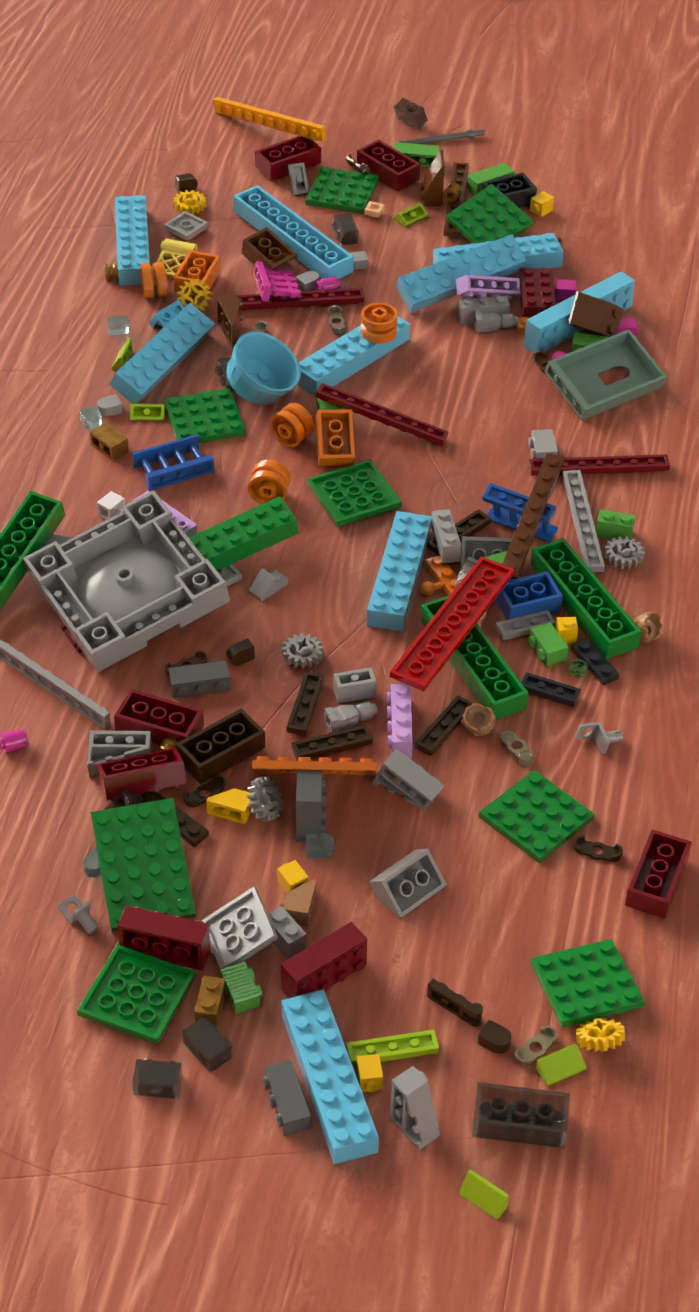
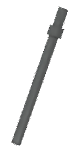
M471 129L461 133L399 142L426 144L461 138L472 139L476 136L485 135L484 129L475 131Z

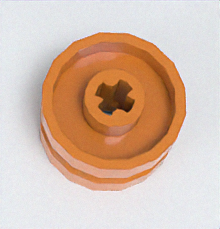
M155 262L153 265L154 272H152L149 263H141L140 271L144 299L153 298L154 288L159 298L167 297L168 283L164 262Z
M372 303L365 306L361 313L362 337L372 343L381 344L392 341L397 335V310L392 305L386 303Z
M290 403L272 416L270 428L275 438L281 444L293 448L313 433L314 421L310 413L302 405Z
M264 460L257 463L252 470L251 479L248 484V492L251 498L260 504L279 496L284 501L290 483L288 468L275 460Z

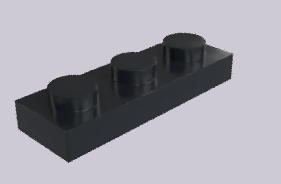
M588 638L571 644V651L602 685L619 679L618 671Z
M527 672L521 681L528 693L575 707L581 694L580 688Z

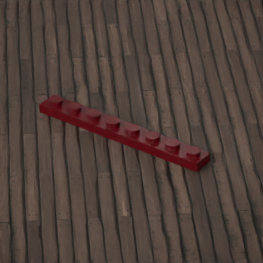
M363 288L301 291L300 297L295 298L270 295L269 302L262 301L260 294L237 295L242 300L243 307L240 310L364 303Z
M324 383L316 391L315 397L322 401L332 403L340 408L352 410L356 414L363 415L371 420H376L434 444L443 446L449 432Z
M667 454L564 458L565 461L559 475H563V471L580 470L581 474L669 471L670 463ZM529 459L528 465L531 476H538L544 459Z

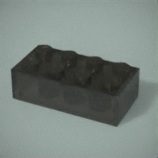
M478 1082L472 1137L565 1148L570 1093Z

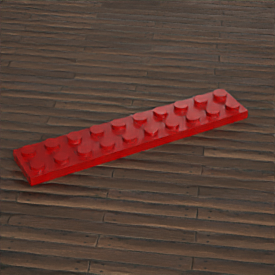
M481 556L391 669L390 677L424 692L513 577L515 569Z

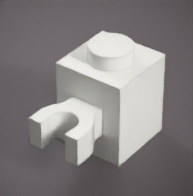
M110 491L97 502L98 516L108 520L123 512L121 507L125 505V498Z

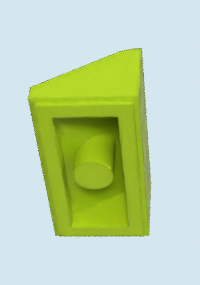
M419 203L398 213L394 220L407 227L428 217L429 214L423 205Z
M128 338L119 351L111 367L112 370H119L128 362L133 352L131 338Z
M130 404V421H164L165 404Z
M576 1044L539 1059L536 1070L547 1086L587 1069Z
M469 1170L467 1172L459 1194L493 1218L498 1219L507 1209L509 1195L474 1171Z

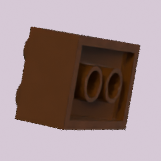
M443 150L439 151L424 175V182H421V200H424V206H442Z
M267 227L243 239L241 254L251 263L256 264V261H261L264 267L274 270L297 257V254Z
M576 292L568 323L588 334L611 337L618 332L624 309L611 302Z
M236 293L216 296L217 323L232 351L238 341L241 321H243L240 308L243 307L242 300L237 297Z

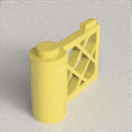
M171 239L162 241V252L157 262H164L168 278L174 279L176 273H173V271L178 270L181 266L178 261L184 260L189 250L197 251V244ZM167 256L171 257L172 259L165 261L164 257ZM175 262L176 266H173L171 268L168 266L169 264Z

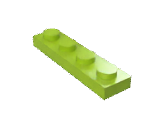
M435 1030L346 1043L347 1053L352 1066H356L357 1056L379 1054L380 1062L439 1053Z

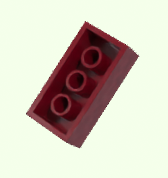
M297 136L255 151V167L270 181L290 175L288 166L291 164L304 163L306 169L321 163V147L312 139Z
M379 139L357 150V163L359 165L362 163L366 164L371 171L369 174L379 176V180L398 191L420 180V163Z
M520 268L519 281L522 318H531L556 305L552 269Z
M130 689L114 715L115 731H150L152 743L161 745L165 738H172L180 742L204 727L202 709Z
M175 747L96 764L101 790L106 800L118 801L126 796H140L142 793L149 791L159 792L167 787L178 788L182 784L187 783L184 762Z
M652 829L628 887L625 906L666 919L687 864L692 841Z
M131 906L125 907L118 923L119 945L172 964L203 971L211 950L208 923Z
M351 921L281 963V991L288 998L320 990L326 992L337 982H342L355 971L362 970L367 965V937Z

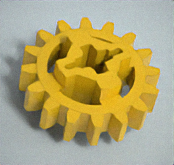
M186 190L185 192H180V195L175 194V197H173V208H175V211H180V214L187 211L194 215V212L200 213L199 210L204 211V208H206V197H204V194H199V191L191 190V192H188Z
M191 278L190 283L184 281L185 286L180 285L182 291L177 292L181 295L177 300L184 307L188 305L186 302H191L198 310L205 312L204 307H210L208 301L213 300L209 297L213 294L211 291H208L210 286H205L206 282H200L198 278L196 281ZM197 286L201 287L204 291H198Z
M601 1018L593 1019L594 1022L586 1021V1025L580 1024V1028L576 1029L577 1044H580L581 1048L586 1047V1050L593 1048L596 1052L598 1050L607 1051L609 1047L615 1049V1045L621 1046L622 1041H625L624 1026H621V1022L615 1023L614 1019L607 1021L606 1018L603 1020Z

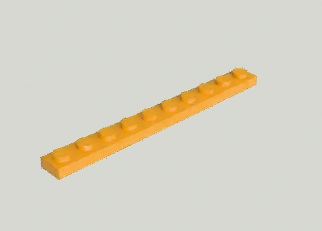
M220 97L213 99L215 113L320 142L326 140L325 126Z

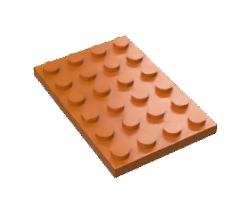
M257 756V760H252V769L255 773H297V770H322V774L376 775L377 762H373L371 758H360V762H352V758H340V762H332L331 758L325 757L319 758V761H311V757H298V761H291L290 757H278V760H271L267 756Z

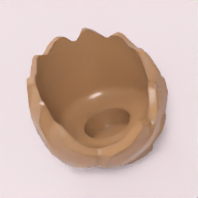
M657 612L640 613L635 617L633 622L642 631L641 642L650 643L660 637V630L663 624L660 622L661 616Z
M473 703L465 708L461 723L472 735L483 736L492 731L496 716L491 708L484 707L479 703Z

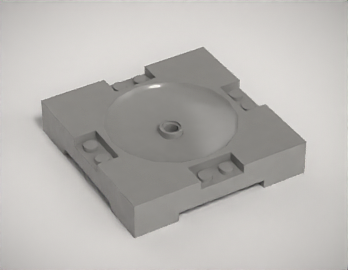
M154 490L122 506L123 512L70 540L60 545L55 541L23 558L31 580L53 611L59 615L97 673L148 646L147 640L178 624L182 628L230 602L224 579L209 560L205 559L172 518L171 512Z

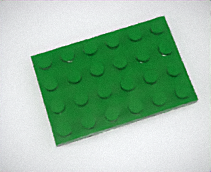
M173 798L90 812L111 932L118 930V923L126 906L139 907L144 910L158 911L163 914L183 918L196 916Z

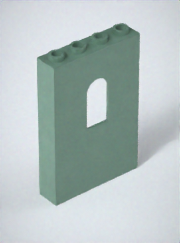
M630 329L550 360L545 369L547 376L581 420L663 388L667 378L664 371L660 369ZM617 366L625 367L629 371L627 378L607 386L597 375Z

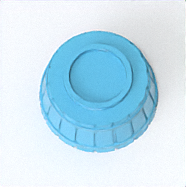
M250 332L242 335L234 346L231 359L227 365V378L231 387L240 397L256 405H269L276 402L284 394L290 392L298 384L301 377L299 362L290 348L276 337L263 332Z

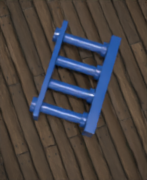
M196 434L133 452L134 468L144 467L147 472L146 487L148 491H152L213 473L214 458L212 455L205 457L199 452V435ZM192 452L196 459L187 462L182 454ZM176 457L180 464L170 466L166 459ZM159 461L163 469L154 471L150 464Z
M490 483L482 499L492 504L487 514L491 517V522L516 530L529 496ZM547 504L534 536L535 538L549 543L552 542L558 527L549 523L556 512V506Z

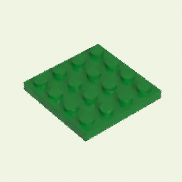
M321 167L305 199V205L364 214L365 208L370 202L379 182V176L373 174L365 175L357 171L352 172L343 169Z
M490 184L446 215V220L471 243L495 241L511 234L516 238L533 226L534 223L530 217L493 184Z
M230 388L163 399L176 440L198 434L199 443L246 435Z
M371 459L307 478V485L337 527L402 507V501Z
M536 770L531 771L479 812V818L538 863L542 862L588 825L595 817L592 811Z
M612 939L531 958L530 964L561 1028L643 1008L645 1005V1000Z
M117 944L77 1009V1015L158 1045L194 982L196 972Z

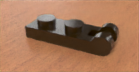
M434 978L428 983V998L471 1026L478 1027L481 1025L483 1006L481 1004H472L463 995L455 993L446 984L440 983Z

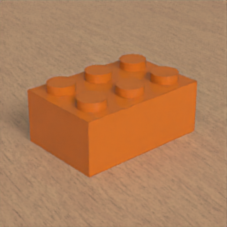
M189 250L174 276V293L182 291L180 285L184 287V281L190 283L191 278L194 281L198 278L200 282H206L205 286L208 285L211 289L220 273V256ZM197 286L198 291H204L201 287Z
M317 410L318 467L353 465L355 450L352 410Z

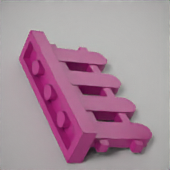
M256 261L254 278L262 301L269 302L270 295L277 297L287 296L290 298L300 297L301 291L298 290L299 285L296 283V278L293 277L294 272L286 269L272 270L264 268L263 262Z

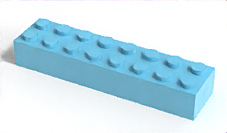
M146 196L115 197L119 286L142 285L140 264H150Z
M554 233L515 238L527 260L524 268L548 269L562 267L564 251ZM493 241L433 249V264Z
M511 234L398 278L396 287L409 312L412 313L456 296V279L465 275L505 277L520 271V268H524L527 260L514 236Z
M621 271L581 293L611 302L626 310L632 307L635 280ZM575 295L526 320L524 347L533 353H536V351L546 352L574 337L575 332H584L568 323Z
M189 303L115 373L109 385L132 404H138L210 334L215 323Z
M398 316L396 337L392 341L381 344L372 343L364 339L361 335V325L300 361L301 377L297 385L314 396L322 383L331 387L337 385L410 340V323Z
M396 512L367 608V626L404 632L427 550V542L431 535L432 516Z
M320 990L281 1000V1016L333 1164L378 1153L379 1137L325 991Z

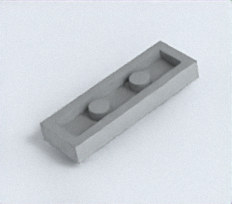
M546 610L497 622L496 630L504 641L528 635L531 628L550 622L555 628L556 622L550 612Z

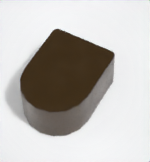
M187 173L175 176V189L179 194L186 190L191 192V190H195L198 186V181L193 174Z
M248 638L230 646L226 651V656L234 666H239L255 659L254 645Z
M488 1020L478 1034V1044L492 1052L504 1053L510 1048L511 1033L507 1028Z

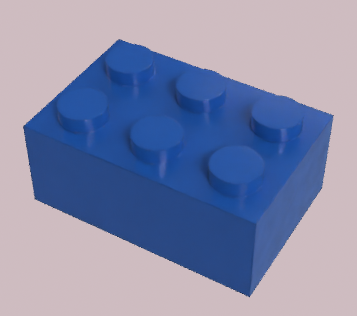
M547 571L510 580L495 601L506 620L546 610L550 614L561 612L563 595Z

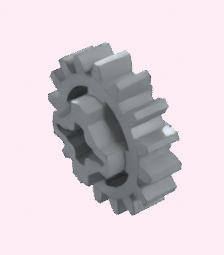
M619 536L618 540L612 538V542H607L604 552L608 563H614V567L619 565L621 569L624 566H627L628 569L631 566L637 567V564L642 563L645 553L641 542H635V538L630 540L628 536L625 539Z
M300 633V636L297 637V635L293 634L292 639L287 637V642H283V660H288V665L294 664V668H297L298 665L302 669L305 668V665L311 668L312 663L318 664V660H322L323 646L321 641H317L316 636L310 638V634L304 636L303 633Z
M268 776L251 781V787H248L250 794L247 795V798L250 799L248 806H252L251 813H256V819L261 818L262 822L275 820L276 817L280 816L279 811H283L282 806H280L281 803H284L280 798L283 793L278 791L280 786H275V780H270Z

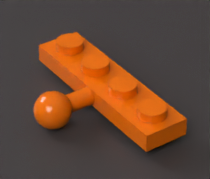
M440 555L425 559V567L437 582H423L420 586L421 593L425 596H430L435 590L443 589L448 596L451 595L456 589L457 575L447 563L442 564Z

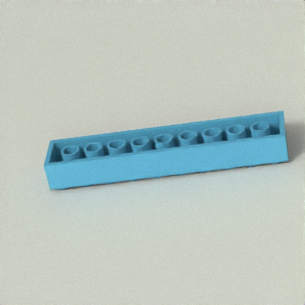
M257 185L233 196V207L236 214L259 231L266 227L270 229L297 254L295 259L311 271L317 272L320 278L335 276L336 279H340L353 273L354 256Z

